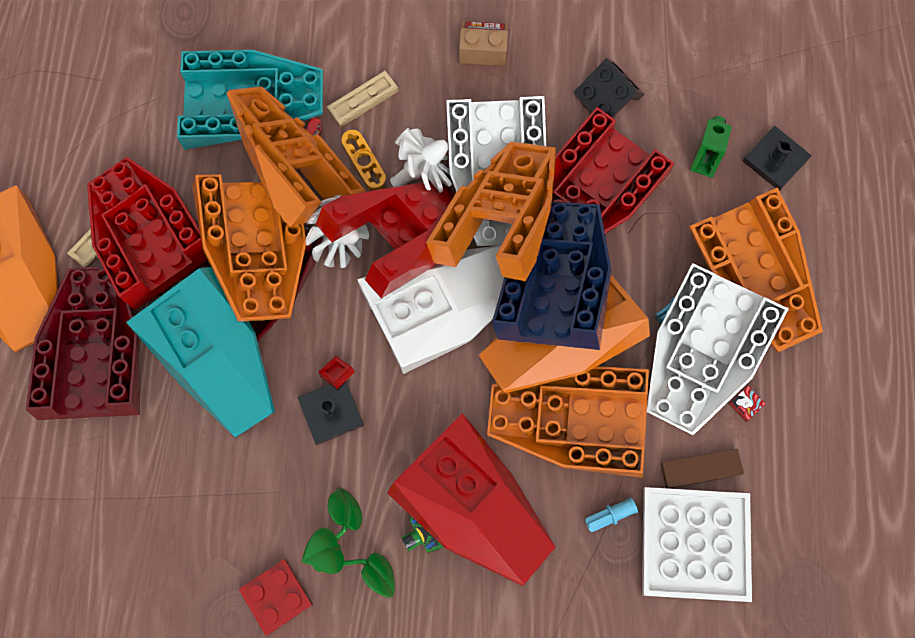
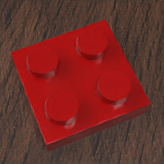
M285 559L238 589L265 636H268L313 606Z

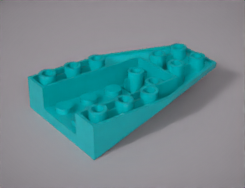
M256 50L181 51L180 73L185 81L183 116H178L177 139L184 150L242 140L227 96L229 90L263 87L286 107L284 111L293 119L298 117L304 121L323 114V69Z
M212 267L199 268L126 322L177 383L234 437L241 435L275 412L255 331L249 321H237Z

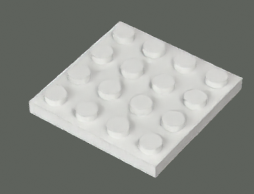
M643 488L642 596L752 602L750 493Z

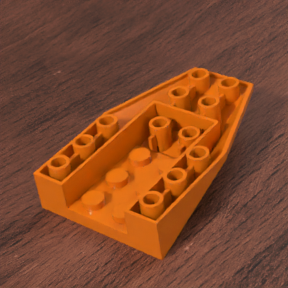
M221 174L195 175L192 189L202 247L237 321L290 318L306 247L304 224L289 227L273 207L262 182L222 183Z
M15 185L0 192V338L14 352H17L34 343L35 336L58 290L56 255L28 196Z
M611 275L600 350L498 340L496 337L479 354V358L502 392L508 393L581 375L649 337V319Z
M597 366L581 375L508 393H503L497 383L492 384L487 436L562 468L643 478L649 369Z

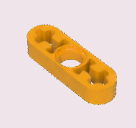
M357 130L346 131L342 136L343 148L369 191L384 189L387 183L386 175L362 134ZM349 139L357 142L359 150L355 151L354 146L349 143ZM362 156H367L371 161L367 166H361L357 163L358 159ZM373 170L374 176L377 179L379 178L380 183L372 182L370 171Z

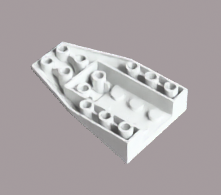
M544 96L520 97L519 100L471 102V99L446 101L449 170L456 192L461 186L470 184L474 180L473 175L479 170H485L491 164L490 160L510 142L546 146ZM484 219L474 236L476 245H502L513 224Z
M501 245L468 249L465 251L457 267L436 264L382 299L365 281L366 277L357 279L360 290L370 309H372L403 374L470 342L493 320L504 281L496 259V254Z
M692 263L657 333L647 412L694 435L753 379L789 308Z

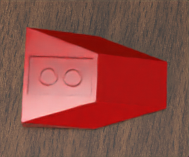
M596 107L556 154L552 202L599 204L606 234L629 220L670 175L675 163L656 149L651 155L615 130L616 120Z
M125 157L87 184L92 247L116 293L134 310L208 260L202 247L199 224L178 192L130 158Z
M463 413L393 482L387 492L445 549L521 586L525 585L555 549L554 543L513 475Z

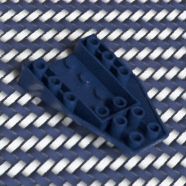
M551 203L537 260L527 280L522 281L504 277L492 320L498 340L600 350L611 277V264L599 204Z

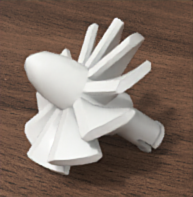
M407 128L402 132L395 143L400 146L399 159L407 161L405 162L404 169L390 179L392 186H404L412 180H418L421 177L427 190H431L428 179L439 193L443 192L441 183L447 187L451 186V181L444 174L445 172L450 175V170L440 163L441 160H448V157L445 155L448 151V143L445 140L435 141L432 138L423 137L420 129L409 130Z
M335 195L334 198L322 200L320 207L322 208V206L341 196ZM320 208L305 223V225L311 226L305 227L309 231L305 241L306 245L308 246L322 236V243L312 250L313 259L318 262L324 248L328 246L329 254L324 265L334 267V254L338 248L340 268H345L351 259L345 251V245L349 247L356 258H359L362 253V239L369 238L367 226L365 224L331 243L316 225L321 211Z

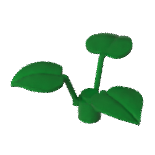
M337 488L330 494L327 508L332 520L336 524L342 525V528L336 536L327 528H320L315 531L305 547L301 562L313 566L318 572L328 574L340 572L343 566L362 564L364 567L362 568L361 575L367 586L383 597H393L395 591L394 573L392 566L384 556L372 553L368 556L367 560L355 559L344 561L341 546L337 541L347 531V528L352 531L360 528L362 524V511L356 499L343 488Z

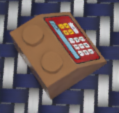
M462 20L459 63L505 66L508 23Z

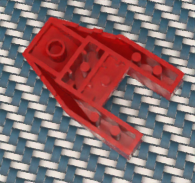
M429 181L431 190H427L423 182L345 195L322 206L316 225L332 243L370 222L395 249L373 262L365 278L368 285L382 299L436 265L433 262L426 242L455 194L443 183H441L443 192L439 193L432 182Z

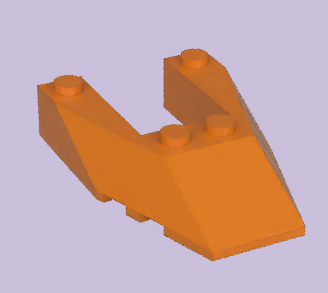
M263 87L234 89L227 92L247 154L273 207L289 227L306 223L322 203L295 169H299L324 200L334 198L335 195L345 196L366 192L326 142L318 134L313 136L303 128L305 123L298 117L293 119L284 111L286 107Z
M510 142L490 160L491 164L485 170H479L473 175L474 180L470 184L461 186L426 242L433 262L457 267L484 219L510 223L513 225L499 248L496 259L502 277L526 281L536 263L551 209L556 147Z

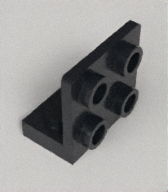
M608 58L574 91V94L591 113L598 107L612 118L631 99L639 101L645 95L623 70Z

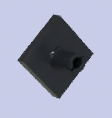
M774 126L744 157L743 162L774 188L778 187L780 191L812 155Z
M346 381L338 389L329 384L297 397L316 445L364 426Z

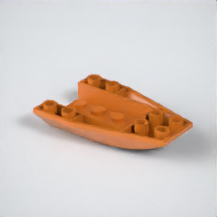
M778 187L755 197L749 203L713 218L711 216L689 226L710 272L789 308L770 344L777 353L823 332L800 231Z

